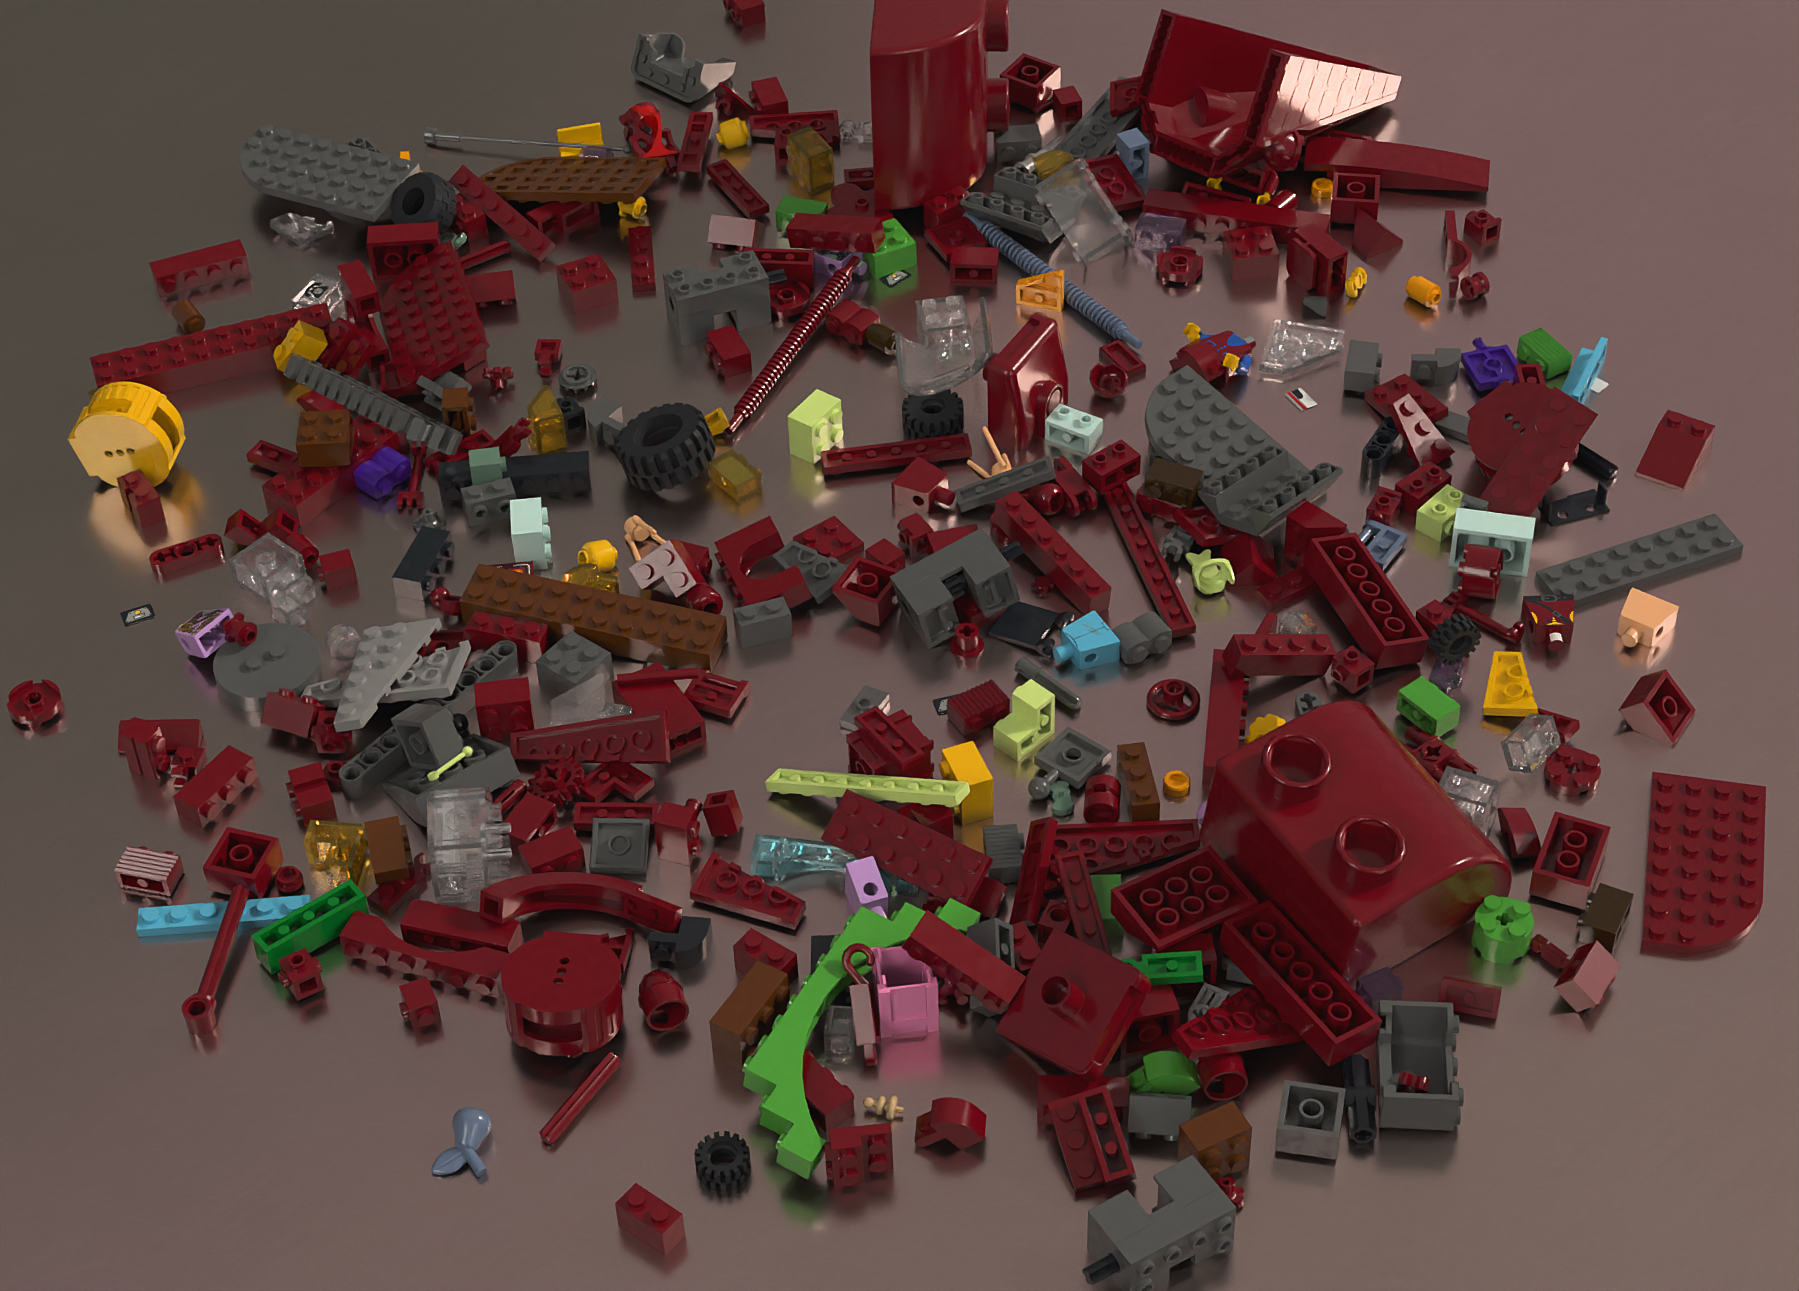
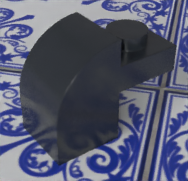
M682 916L678 934L650 932L648 937L650 959L676 961L677 970L690 969L702 963L708 956L713 937L711 918Z

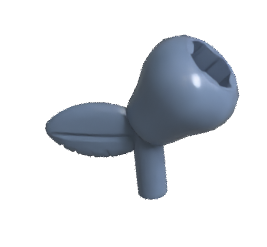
M462 1108L454 1114L452 1122L456 1146L445 1150L436 1158L431 1169L433 1174L447 1175L454 1173L466 1161L477 1177L483 1176L487 1172L486 1166L476 1151L491 1131V1117L483 1110L477 1108Z

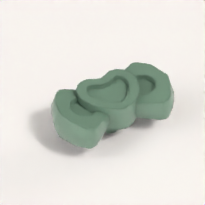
M447 232L441 236V243L443 244L451 240L457 250L466 242L467 236L464 232L458 235Z
M1055 781L1050 786L1049 792L1053 798L1051 811L1055 815L1065 816L1070 814L1075 807L1070 796V785L1065 781Z

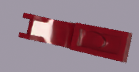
M1445 210L1443 233L1446 258L1460 264L1451 268V279L1457 281L1449 283V293L1456 294L1461 289V279L1470 274L1472 252L1469 246L1457 238L1455 210Z

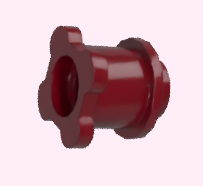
M237 612L233 618L224 621L222 629L226 633L225 640L229 643L236 640L237 644L242 647L250 645L257 637L256 624L243 621L244 615Z

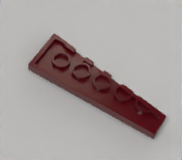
M665 709L510 733L511 754L515 762L550 763L551 759L558 762L561 757H564L566 761L573 757L575 762L579 761L580 763L670 764L668 712Z

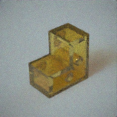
M310 820L304 838L308 862L311 864H324L329 887H337L349 879L358 886L369 851L365 824Z

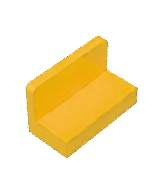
M599 122L557 129L556 131L557 140L561 143L605 146ZM558 147L560 157H607L606 150Z

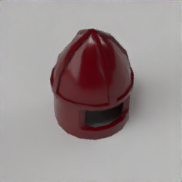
M658 969L643 976L639 984L638 1003L639 1007L643 1010L647 1024L651 1029L657 1031H667L681 1025L689 1014V1006L685 999L682 985L667 972ZM666 1011L669 1019L664 1024H657L650 1020L651 1014Z
M1240 1052L1198 1058L1196 1069L1201 1079L1204 1093L1208 1098L1218 1101L1230 1100L1245 1091L1248 1086V1078L1243 1065L1244 1059ZM1222 1080L1225 1091L1215 1093L1208 1090L1207 1086L1211 1081Z

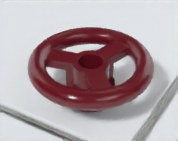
M1179 679L1160 681L1153 685L1147 693L1148 707L1154 714L1164 719L1180 720L1194 714L1200 705V695L1197 689L1190 683ZM1163 689V696L1155 697L1157 692ZM1185 690L1192 696V704L1190 706L1183 702ZM1158 705H1169L1176 707L1179 711H1166L1158 707Z

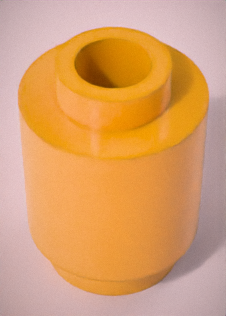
M1422 276L1411 277L1405 286L1408 296L1426 307L1436 305L1441 299L1440 286Z

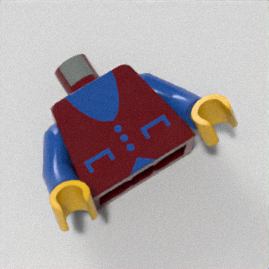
M1193 323L1186 325L1183 334L1187 335L1191 342L1195 340L1205 341L1216 352L1225 371L1224 374L1217 378L1223 383L1227 384L1236 376H1244L1248 373L1252 364V349L1256 347V342L1252 336L1248 335L1241 339L1232 331H1225L1216 335H1206L1200 332L1201 329Z

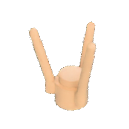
M982 427V431L998 462L992 466V475L988 474L971 460H967V464L984 478L1011 470L1012 467L1006 453H1003L1001 457L987 427Z
M636 515L627 519L624 524V530L627 533L624 539L629 543L636 563L641 560L634 541H644L650 536L661 545L666 542L656 534L657 531Z

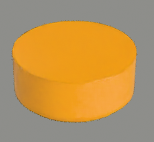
M1327 178L1314 180L1311 193L1317 198L1331 197L1333 181Z
M1178 770L1165 774L1163 777V790L1167 795L1182 797L1189 793L1191 779L1188 774Z

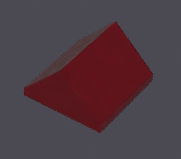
M1242 532L1221 547L1222 559L1229 560L1235 577L1234 584L1227 580L1225 587L1263 586L1277 579L1273 546L1259 535L1255 536Z

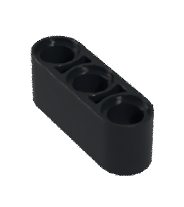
M1388 416L1382 421L1362 451L1361 474L1367 478L1374 479L1380 477L1403 445L1404 436L1399 434L1392 416Z

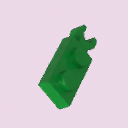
M1201 951L1141 954V962L1131 958L1121 960L1139 969L1150 979L1151 985L1203 982Z

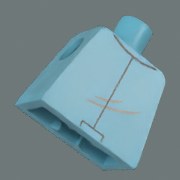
M1094 610L1061 630V645L1053 648V655L1058 663L1071 659L1078 669L1085 670L1120 660V640Z

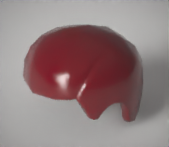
M1113 362L1109 365L1098 363L1090 371V384L1095 394L1101 398L1111 399L1119 397L1128 387V376L1125 370Z

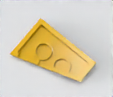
M1494 651L1483 704L1484 715L1539 717L1521 652Z

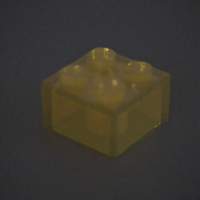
M811 126L788 134L786 152L788 154L789 163H787V170L789 174L794 176L800 186L805 188L810 194L835 186L833 149Z

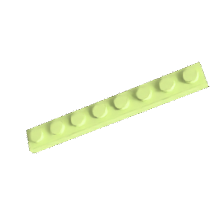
M778 768L765 781L768 792H779L780 794L795 793L802 794L803 796L821 795L833 798L843 797L846 789L877 802L887 800L896 801L897 803L913 802L922 805L940 804L946 807L959 805L970 793L968 782L781 768Z

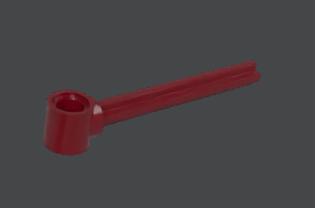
M243 885L233 887L198 992L187 998L182 1004L181 1010L188 1030L195 1035H205L211 1032L216 1025L214 1011L217 1002L214 997L250 890L244 888Z

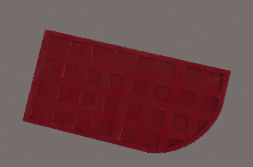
M451 240L438 245L429 253L417 257L394 280L382 300L381 311H379L380 320L401 388L406 394L420 387L416 382L421 375L432 380L490 347L457 250Z
M1652 772L1641 948L1684 954L1706 953L1735 943L1752 929L1760 915L1763 903L1766 786Z

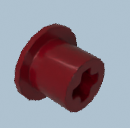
M961 623L956 627L955 637L950 643L951 652L955 656L962 659H971L983 652L984 642L979 637V629L975 624Z

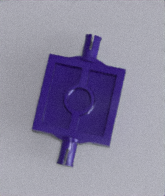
M1479 337L1475 338L1472 342L1476 350L1461 353L1460 361L1478 391L1497 388L1506 380L1511 385L1513 384L1515 364L1519 363L1508 345L1486 346L1482 338Z

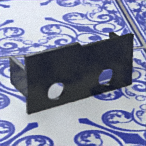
M1599 481L1597 491L1591 489L1568 495L1567 498L1552 502L1545 495L1543 496L1542 504L1538 505V508L1551 526L1560 525L1610 512L1606 505L1608 490ZM1592 506V507H1594L1596 510H1595V511H1588V510L1586 509V507ZM1563 513L1566 514L1568 517L1560 518L1558 515Z

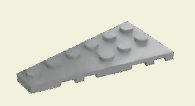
M439 618L409 623L398 622L390 626H373L364 629L333 722L336 732L361 729L365 726L378 709V701L390 694L392 683L401 680L418 658V650L430 643L432 632L440 630L442 624Z
M469 640L459 642L460 647L446 650L445 647L435 649V653L423 658L417 654L418 658L401 680L392 683L390 694L387 697H382L378 703H395L406 700L418 701L426 698H445L451 696L471 650ZM333 678L309 685L304 689L302 695L318 698V703L327 705V708H338L348 679L341 681L339 678Z

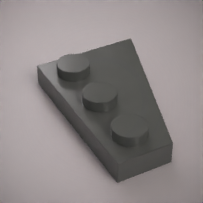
M793 540L773 555L775 562L783 570L797 564L813 597L812 599L818 605L833 594L832 587L849 567V565L846 566L839 563L838 559L831 556L829 558L822 556L816 550Z

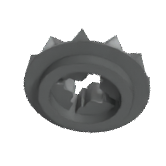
M573 364L560 371L558 381L560 387L565 388L567 392L574 390L576 393L579 390L586 392L587 387H594V382L597 381V374L595 369L589 365Z

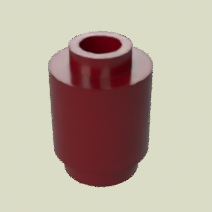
M293 533L285 539V552L299 567L309 568L317 562L319 550L305 535Z

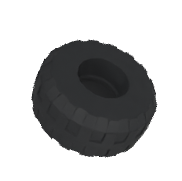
M418 172L409 176L398 186L393 196L391 217L394 225L438 222L440 236L443 235L452 225L454 216H456L457 198L455 190L448 181L431 172Z

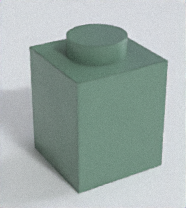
M499 447L469 450L473 485L503 479L502 472H506L507 467L505 456L500 457Z

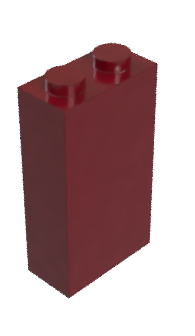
M657 662L634 673L662 671L665 669ZM617 680L611 682L614 702L624 715L665 709L668 712L670 755L707 739L705 720L674 680L618 685Z

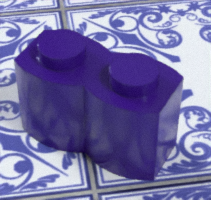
M389 446L384 447L371 460L362 463L354 471L355 486L376 499L382 498L391 492L394 485L408 479L412 472L410 459Z

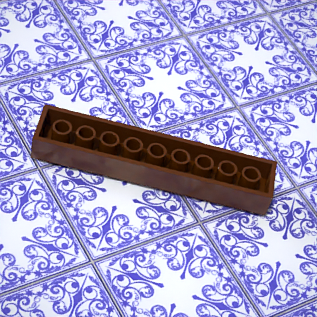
M478 564L460 599L463 622L469 623L475 610L545 623L549 624L551 641L554 642L560 641L570 631H573L614 655L650 663L659 662L661 665L678 669L698 668L699 670L703 668L709 670L711 674L728 638L726 616L484 564Z

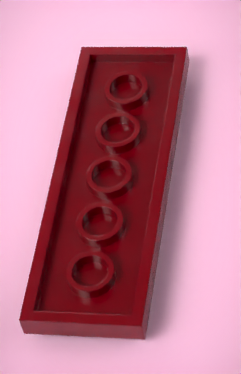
M1554 386L1479 499L1489 502L1487 512L1530 517L1598 414Z
M846 789L821 837V840L859 859L873 856L877 868L947 902L951 898L967 907L970 906L993 862L991 857Z

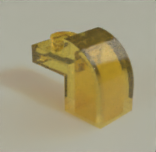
M1051 150L1032 158L1039 178L1055 182L1062 180L1064 186L1074 187L1078 190L1077 183L1080 181L1072 155L1062 150Z
M587 563L575 566L568 570L561 579L563 582L620 593L618 576L600 573L598 571V564Z

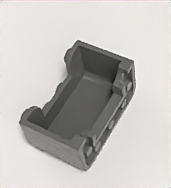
M1380 1000L1378 1016L1382 1022L1376 1038L1379 1128L1454 1131L1455 1125H1460L1461 1108L1458 1106L1463 1107L1464 1089L1459 1088V1082H1455L1453 1076H1457L1458 1059L1452 1058V1052H1456V1034L1453 1033H1459V1015H1454L1453 1003ZM1400 1071L1430 1079L1428 1092H1402L1403 1086L1397 1084Z

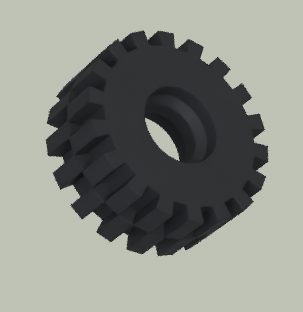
M925 386V390L918 388L916 389V394L910 392L908 398H904L902 404V423L905 434L907 436L911 435L912 440L960 434L961 429L964 427V404L962 398H958L956 392L951 394V389L949 388L941 390V386H936L935 389H931V386Z

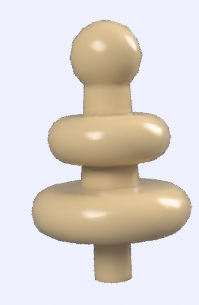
M895 1095L890 1097L889 1102H886L884 1096H880L878 1101L870 1097H866L863 1100L864 1107L876 1108L877 1115H882L886 1111V1118L889 1121L894 1119L896 1112L903 1113L904 1110L903 1107L897 1106L898 1098Z

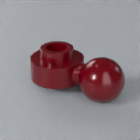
M436 587L431 591L430 600L433 605L444 610L446 615H460V596L451 595L445 587Z

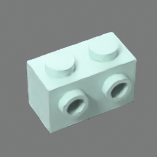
M1059 404L1045 420L1046 440L1087 455L1092 452L1103 438V419Z

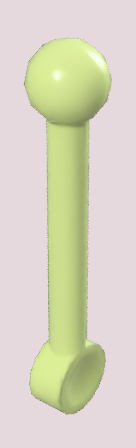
M469 746L464 747L462 752L436 771L430 772L427 775L429 781L438 779L441 773L462 758L471 756L473 753L472 748Z

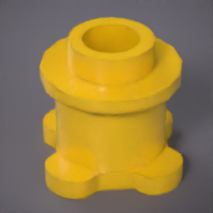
M639 197L632 204L617 203L621 217L630 214L633 218L639 219L647 211L644 197Z

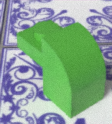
M1158 1051L1144 1056V1066L1126 1076L1129 1077L1130 1093L1131 1091L1160 1093L1163 1091L1166 1094L1186 1096L1201 1087L1195 1062L1175 1051Z

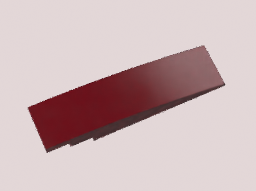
M1312 136L1307 139L1304 171H1327V179H1333L1334 172L1380 175V188L1488 191L1490 160L1406 144Z

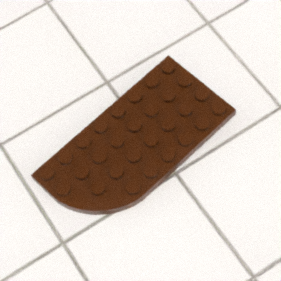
M541 157L498 167L483 174L479 179L505 201L517 200L518 203L538 201L539 203H547L549 201H559V203L580 201L583 204L601 201L603 204L612 202L632 204L637 201L667 167L666 158Z

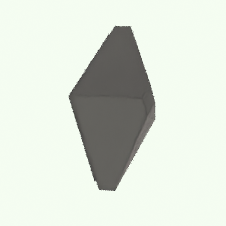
M1303 297L1304 305L1319 315L1326 316V297Z

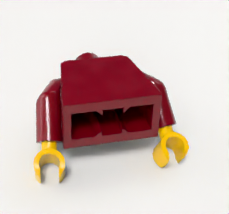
M1261 159L1219 179L1209 178L1207 180V187L1221 190L1220 182L1226 181L1256 193H1262L1263 195L1257 198V204L1265 205L1273 197L1279 184V177L1277 172L1272 170L1264 159Z

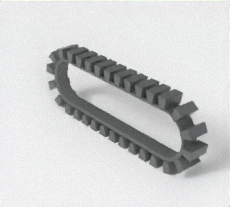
M291 354L283 373L286 377L389 428L395 433H406V438L416 442L419 439L426 442L425 445L429 448L437 449L448 455H455L463 437L461 432L408 407L350 376L344 375L342 377L340 372L331 368L329 371L322 368L321 363L313 360L309 363V359Z

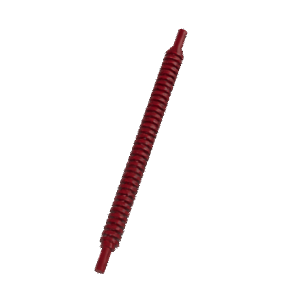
M852 256L844 268L835 271L735 405L734 416L729 421L730 426L724 429L725 433L732 435L742 421L751 418L825 318V314L831 310L850 284L851 273L860 263L858 256Z

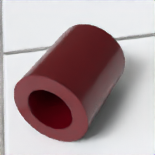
M1283 189L1265 205L1296 209L1298 200L1293 192Z

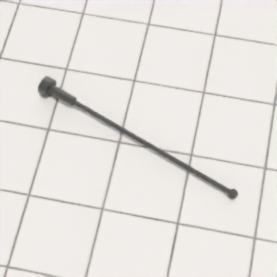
M426 126L424 130L425 144L433 145L438 140L453 142L470 140L623 151L625 154H629L632 151L629 145L617 147L463 136L461 133L439 132L437 127Z

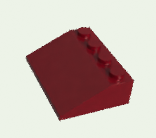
M1207 845L1111 889L1110 912L1127 933L1153 949L1160 951L1257 906L1258 900L1211 845Z

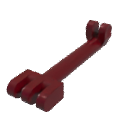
M417 441L411 442V451L415 457L408 491L398 493L397 509H403L404 502H407V509H413L414 502H417V509H423L425 501L424 492H418L428 449L424 441H421V447H418Z
M1455 590L1443 599V602H1440L1452 611V615L1457 613L1466 615L1470 620L1516 645L1522 639L1525 630L1523 623L1518 621L1509 629L1466 606L1468 597Z

